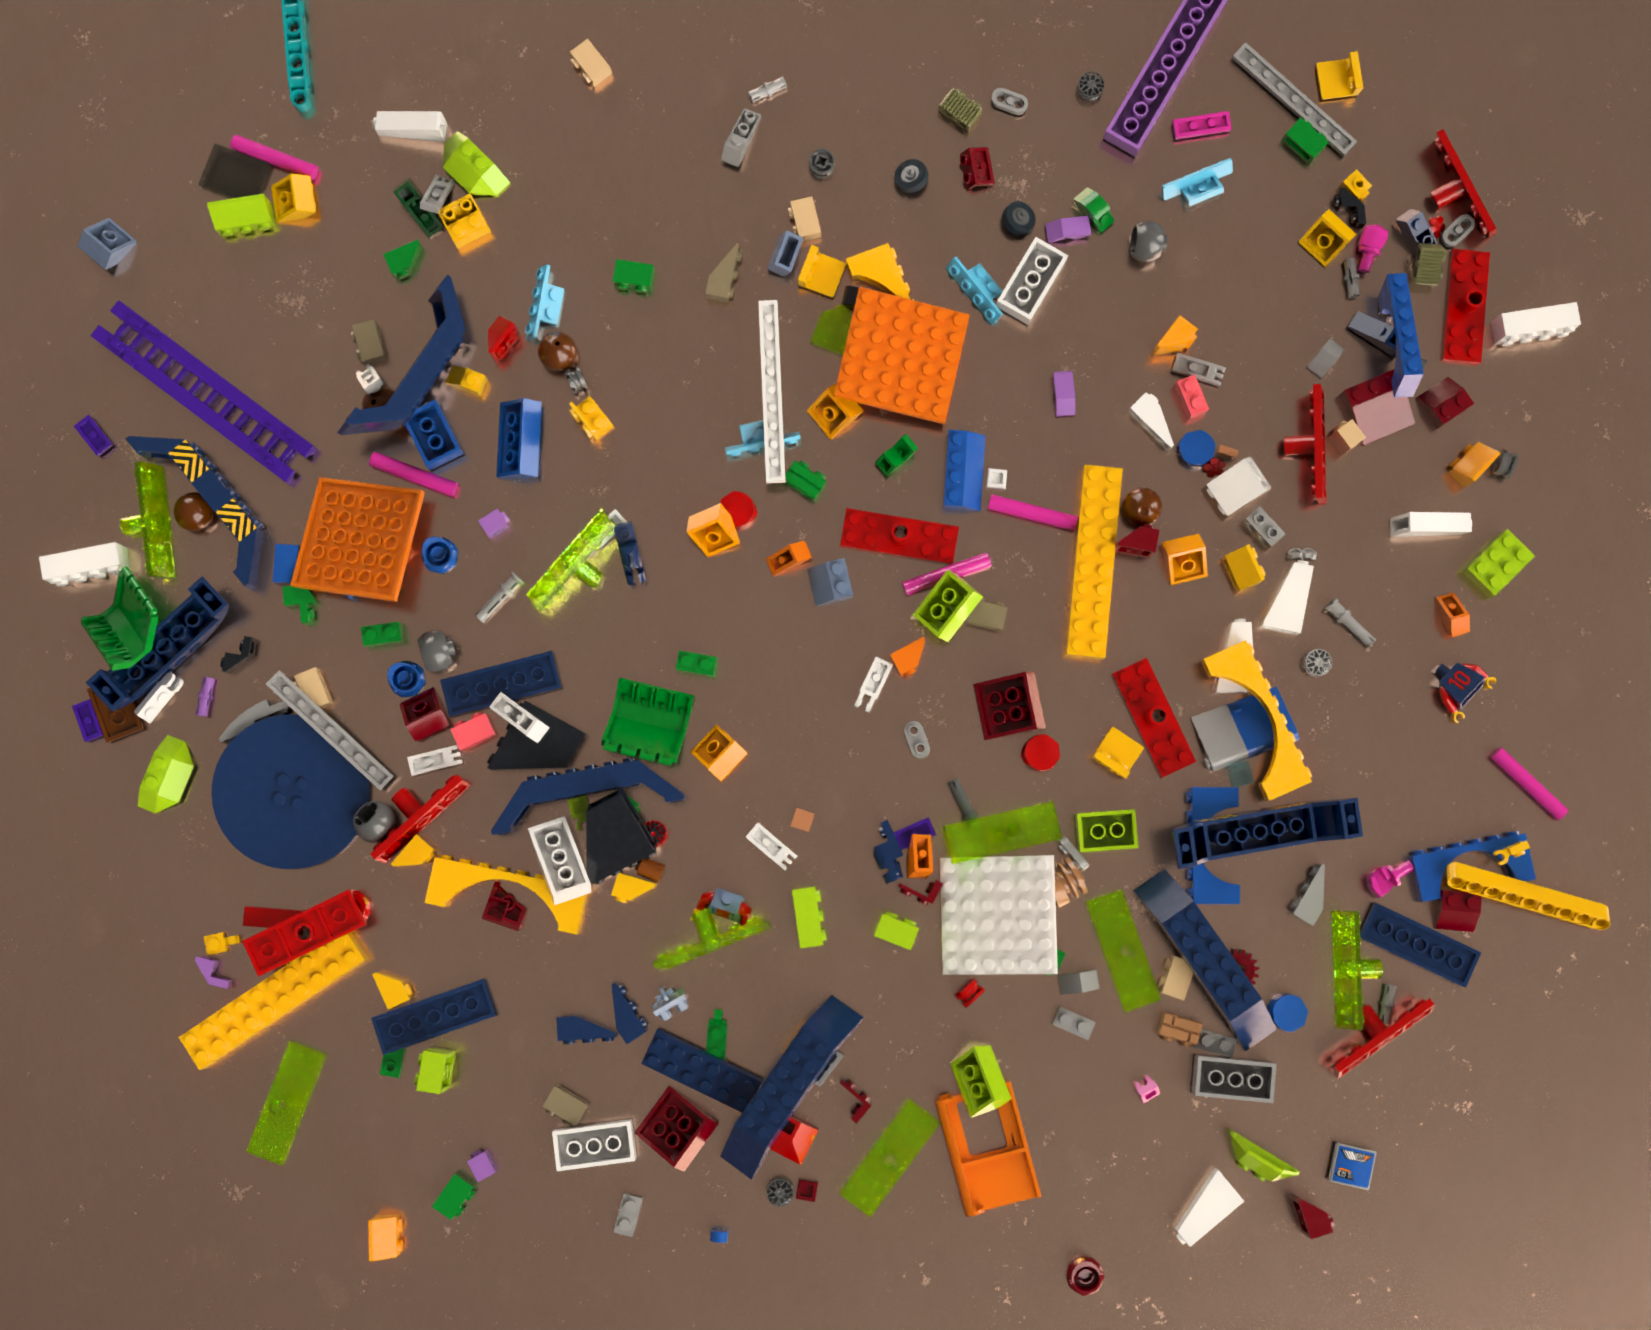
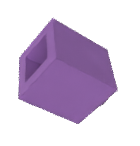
M498 509L478 520L490 539L510 528L507 523L510 521L504 511L500 512Z
M481 1149L470 1155L471 1159L467 1161L478 1182L498 1171L488 1150L483 1152Z

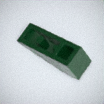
M410 177L394 188L393 193L428 238L444 227L434 212L420 209V202L424 196Z

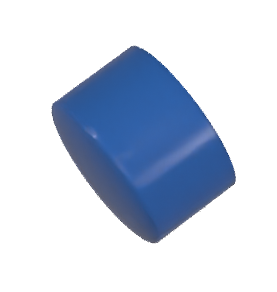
M711 1230V1242H727L728 1231Z

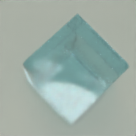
M1248 761L1226 767L1232 787H1241L1254 783Z

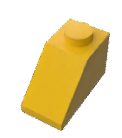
M452 365L445 383L481 397L488 379L484 374L465 367Z
M416 834L393 860L391 865L429 864L436 856L434 852L437 849L421 835Z
M618 873L611 895L616 896V901L626 903V900H633L655 888L656 883Z
M382 972L372 974L388 1010L413 999L411 996L413 990L409 983L406 984L405 981Z

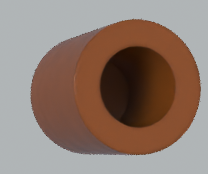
M643 858L638 861L634 870H637L636 875L659 883L665 865Z

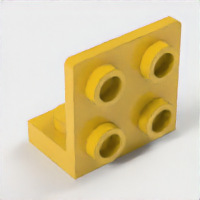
M1358 51L1350 52L1346 59L1316 64L1322 100L1356 96L1364 88Z
M811 245L798 278V285L833 298L846 263L819 253V247Z
M591 396L577 406L573 402L569 403L571 407L569 411L577 423H583L581 427L589 438L593 436L597 440L614 427Z
M1111 727L1091 758L1121 779H1126L1130 773L1129 770L1144 747L1115 727Z

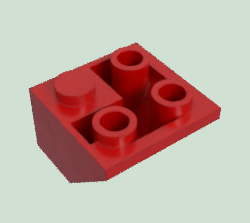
M500 315L488 329V352L496 363L507 355V349L511 344L514 345L518 341V335L520 334L513 322Z
M792 1116L770 1149L801 1165L818 1129Z

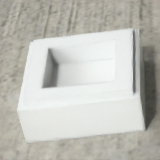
M988 468L986 488L1005 490L1007 470Z

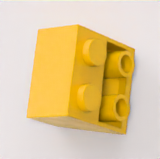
M471 193L442 207L438 213L457 249L491 232Z
M1250 544L1221 558L1237 593L1265 580V571L1261 565H1258L1256 560L1258 558L1254 548L1250 547Z

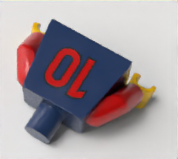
M1456 663L1451 669L1441 664L1436 670V673L1442 677L1439 682V693L1442 702L1448 712L1452 713L1451 720L1458 723L1456 720L1457 714L1461 718H1465V715L1457 710H1461L1482 687L1491 689L1492 686L1489 685V680L1492 683H1496V678L1488 677L1484 670L1474 664Z

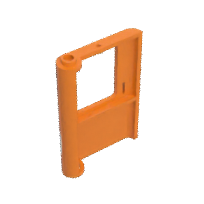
M1011 1081L1005 1082L1011 1100L998 1108L1007 1141V1146L1004 1148L971 1155L957 1104L964 1101L962 1094L952 1096L949 1093L942 1094L935 1101L966 1217L981 1214L988 1209L1042 1197Z

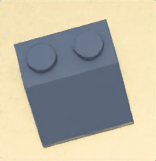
M107 218L83 229L77 247L103 269L107 270L119 264L136 245L137 241L112 219Z
M845 558L825 562L807 569L816 606L853 598Z

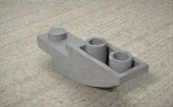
M267 699L244 711L226 728L219 738L220 743H227L229 745L240 732L250 725L277 714L286 715L290 713L289 710L292 708L284 701L274 705Z

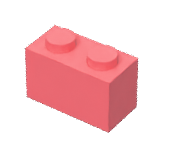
M1195 374L1178 380L1175 383L1174 388L1187 419L1191 420L1206 414L1209 407Z
M476 713L471 716V720L467 722L461 720L454 724V728L450 729L460 751L469 749L497 736L487 713Z

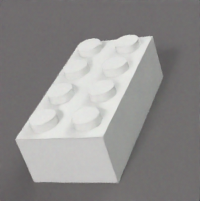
M1035 237L999 297L996 306L1029 325L1066 263L1068 255Z
M1577 302L1502 313L1491 322L1494 344H1501V346L1512 345L1515 341L1528 343L1535 338H1538L1539 341L1547 340L1550 336L1557 335V338L1566 337L1581 325Z
M116 542L39 557L42 579L50 582V584H56V586H66L71 581L76 583L86 582L87 578L91 577L102 579L106 577V574L111 573L118 575L119 571L125 566L131 570L127 547Z
M565 816L528 828L529 840L553 904L557 905L591 893V883Z
M632 1119L560 1128L552 1131L557 1171L631 1162L637 1159Z

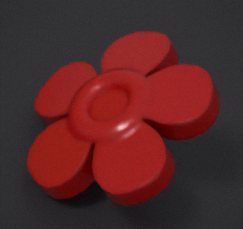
M1443 217L1430 218L1429 227L1434 237L1438 238L1441 232L1445 230Z
M1213 457L1210 463L1204 465V470L1207 471V475L1211 478L1215 476V473L1219 476L1224 473L1223 468L1226 466L1224 460L1218 461V458Z

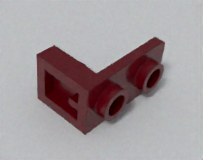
M935 880L934 883L930 882L926 889L927 897L899 883L898 887L901 888V893L909 897L913 894L918 897L917 901L928 905V903H934L943 883Z
M841 1079L839 1083L862 1102L861 1105L857 1103L850 1111L852 1114L850 1119L857 1124L872 1106L869 1102L871 1099L864 1092L859 1094L855 1090L856 1086L849 1079L846 1081Z

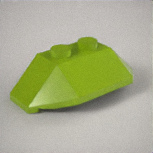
M457 131L444 143L443 169L468 193L472 195L498 196L511 184L498 167L462 133Z
M167 735L154 751L139 787L138 807L158 813L180 802L194 769V764L185 741Z
M1231 1129L1227 1130L1233 1158L1238 1161L1237 1166L1245 1171H1248V1169L1256 1172L1254 1176L1263 1182L1266 1179L1272 1182L1296 1176L1300 1173L1297 1169Z

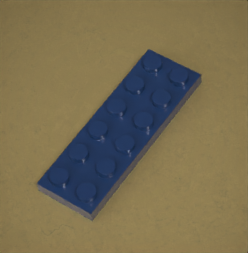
M553 651L440 680L449 717L488 708L500 692L515 701L562 688Z
M1373 902L1358 935V938L1463 988H1466L1481 955V952L1376 902Z
M481 979L383 1013L371 1019L382 1054L386 1055L495 1017L496 1013L485 980Z
M657 1029L641 1063L743 1113L757 1093L763 1079L660 1029Z

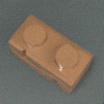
M1163 1011L1157 1034L1161 1035L1162 1040L1172 1042L1173 1039L1179 1040V1045L1191 1048V1045L1197 1046L1203 1023Z

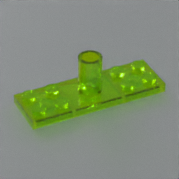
M143 461L134 462L140 514L121 518V531L125 536L143 533V551L146 559L145 569L147 576L164 579L176 578L163 466Z
M603 509L595 515L527 593L534 608L539 612L550 605L551 599L563 590L564 584L573 574L591 588L595 587L602 579L603 573L586 559L593 551L600 548L602 541L606 536H610L616 526L608 513Z
M1054 801L943 826L952 864L1062 839Z
M1120 889L1086 901L1087 909L1124 1012L1126 1013L1162 1000L1123 890ZM1127 945L1130 950L1129 954L1122 956L1121 949Z
M710 908L700 910L691 916L701 942L690 947L681 946L675 949L676 952L673 954H661L657 956L658 960L653 961L655 969L666 971L771 929V925L768 920L754 917L747 920V924L742 926L740 924L729 927V931L719 935Z
M1332 911L1336 1028L1363 1030L1364 1016L1362 1004L1364 999L1361 979H1379L1384 971L1381 960L1361 959L1359 927L1361 919L1359 911Z
M292 1040L289 1041L246 1150L247 1153L281 1166L285 1164L327 1057L326 1053ZM281 1100L285 1103V1109L281 1105Z
M909 1098L839 1194L871 1218L941 1122ZM893 1155L896 1161L893 1164H886L884 1162L885 1158Z

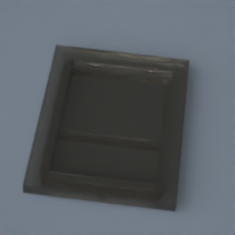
M214 144L198 185L232 198L257 195L261 193L271 164Z

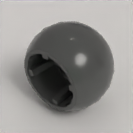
M1153 221L1137 223L1133 227L1131 234V256L1144 263L1159 259L1161 253L1165 252L1167 247V235H1164L1163 227Z
M427 631L417 639L426 670L431 672L443 671L453 663L451 656L456 654L452 638L446 639L443 631Z
M370 801L364 804L353 818V828L359 838L369 843H379L387 839L388 833L396 825L394 812L388 805L380 801Z

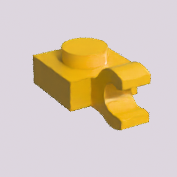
M1527 840L1519 841L1502 850L1494 851L1493 856L1501 854L1503 858L1497 864L1503 865L1507 863L1509 856L1513 855L1514 858L1525 854L1524 850L1530 848Z
M225 932L204 936L207 955L227 952V945L241 943L239 935L226 937Z

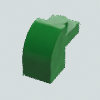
M1087 187L1073 199L1081 214L1090 218L1098 232L1102 233L1115 222L1109 211L1111 208L1096 191Z
M905 434L893 447L885 451L875 463L887 477L909 461L919 448Z
M283 586L284 606L288 608L300 607L301 623L304 625L313 624L312 619H315L314 608H311V605H319L315 594L308 589Z

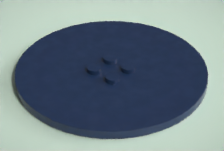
M278 715L250 725L240 732L226 747L213 775L212 805L222 832L229 842L242 854L253 861L269 867L300 869L320 864L332 858L356 836L353 828V818L356 812L370 800V782L299 715Z

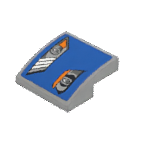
M1336 1142L1328 1181L1369 1190L1377 1152Z

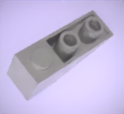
M744 108L724 144L721 161L739 167L761 119L760 114Z
M1324 864L1312 867L1309 873L1310 879L1308 882L1303 883L1299 890L1301 892L1299 898H1295L1290 905L1292 910L1289 914L1309 926H1314L1323 910Z

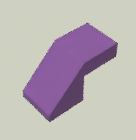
M1088 216L1061 218L1045 224L1047 240L1050 243L1065 238L1077 240L1091 235Z
M1053 372L1056 416L1075 415L1073 372Z
M203 956L195 957V962L209 985L225 989L233 987L234 980L216 976L219 960Z

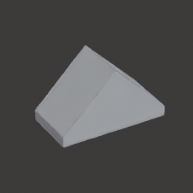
M1330 338L1306 368L1322 379L1345 349Z
M1096 969L1058 975L1061 995L1099 989Z

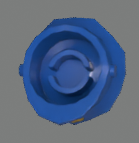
M1203 430L1186 433L1178 446L1180 455L1187 464L1204 466L1206 463H1210V460L1214 457L1216 444L1208 433Z
M433 536L427 538L422 544L421 558L428 570L445 573L455 566L458 550L449 539Z
M401 661L393 664L388 669L389 686L400 697L417 695L425 684L423 670L414 662Z
M1284 995L1273 999L1267 1006L1273 1022L1281 1030L1293 1032L1305 1025L1308 1010L1300 997Z

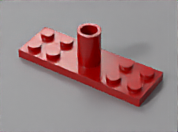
M1444 129L1436 132L1435 145L1440 153L1444 152L1446 166L1448 169L1452 168L1457 177L1431 192L1436 205L1440 209L1467 195L1471 203V213L1474 218H1479V227L1483 235L1487 234L1488 237L1495 235L1497 228Z
M1462 249L1451 250L1442 361L1481 364L1490 252Z
M1313 384V390H1310V402H1312L1314 409H1310V419L1312 424H1314V435L1284 437L1285 456L1315 454V465L1311 466V474L1315 480V484L1312 485V496H1314V499L1319 504H1327L1324 390L1321 384Z
M846 508L840 546L951 565L954 561L959 527ZM900 530L903 531L906 536L903 538H898L895 536L894 533Z
M1145 658L1112 673L1111 675L1160 778L1195 763L1196 759L1148 659ZM1153 711L1159 714V722L1154 721L1152 718Z
M458 774L456 776L453 775L445 782L446 785L442 789H437L432 793V798L423 806L406 787L400 789L391 800L408 820L398 829L395 828L387 835L388 838L383 842L377 843L370 855L375 860L386 864L416 834L420 833L465 792L471 784Z
M351 889L243 940L242 943L259 977L367 924ZM307 927L311 932L309 938L306 936Z
M1430 998L1426 1001L1424 999L1420 1000L1414 1005L1415 1008L1411 1012L1408 1010L1403 1012L1397 1022L1387 1028L1370 1005L1363 1007L1354 1017L1372 1040L1364 1046H1361V1044L1357 1045L1351 1050L1352 1053L1347 1058L1345 1055L1339 1058L1334 1065L1333 1073L1339 1079L1430 1014L1435 1006L1434 1002Z

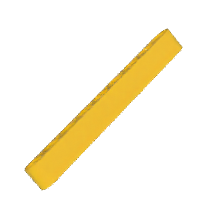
M1452 862L1446 867L1447 884L1451 888L1597 930H1605L1611 925L1609 910L1604 904L1458 862Z

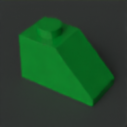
M418 239L383 254L395 279H404L409 276V273L413 272L423 248Z

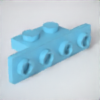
M1231 158L1162 185L1163 199L1167 200L1182 194L1187 204L1191 206L1223 193L1224 187L1219 178L1233 172Z
M954 257L948 263L946 269L991 325L995 324L1003 313L993 300L998 298L1003 291L980 263L967 270L961 261Z
M547 264L540 266L536 272L537 283L532 293L534 299L529 309L530 320L525 329L527 340L537 338L540 322L552 326L558 324L564 288L547 284L550 265Z
M764 421L739 425L743 444L725 447L726 455L738 456L743 451L756 452L761 447H765ZM799 432L784 434V442L786 444H793L797 442V439H801Z

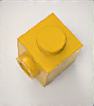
M1356 169L1341 183L1339 188L1346 189L1354 197L1362 201L1370 194L1368 190L1372 185Z

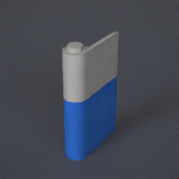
M1277 686L1269 689L1271 695L1275 696L1279 703L1277 708L1280 714L1283 713L1287 720L1286 727L1288 731H1291L1295 741H1298V731ZM1254 695L1191 717V721L1206 752V758L1203 759L1205 767L1212 772L1271 751L1274 748V736L1269 716Z

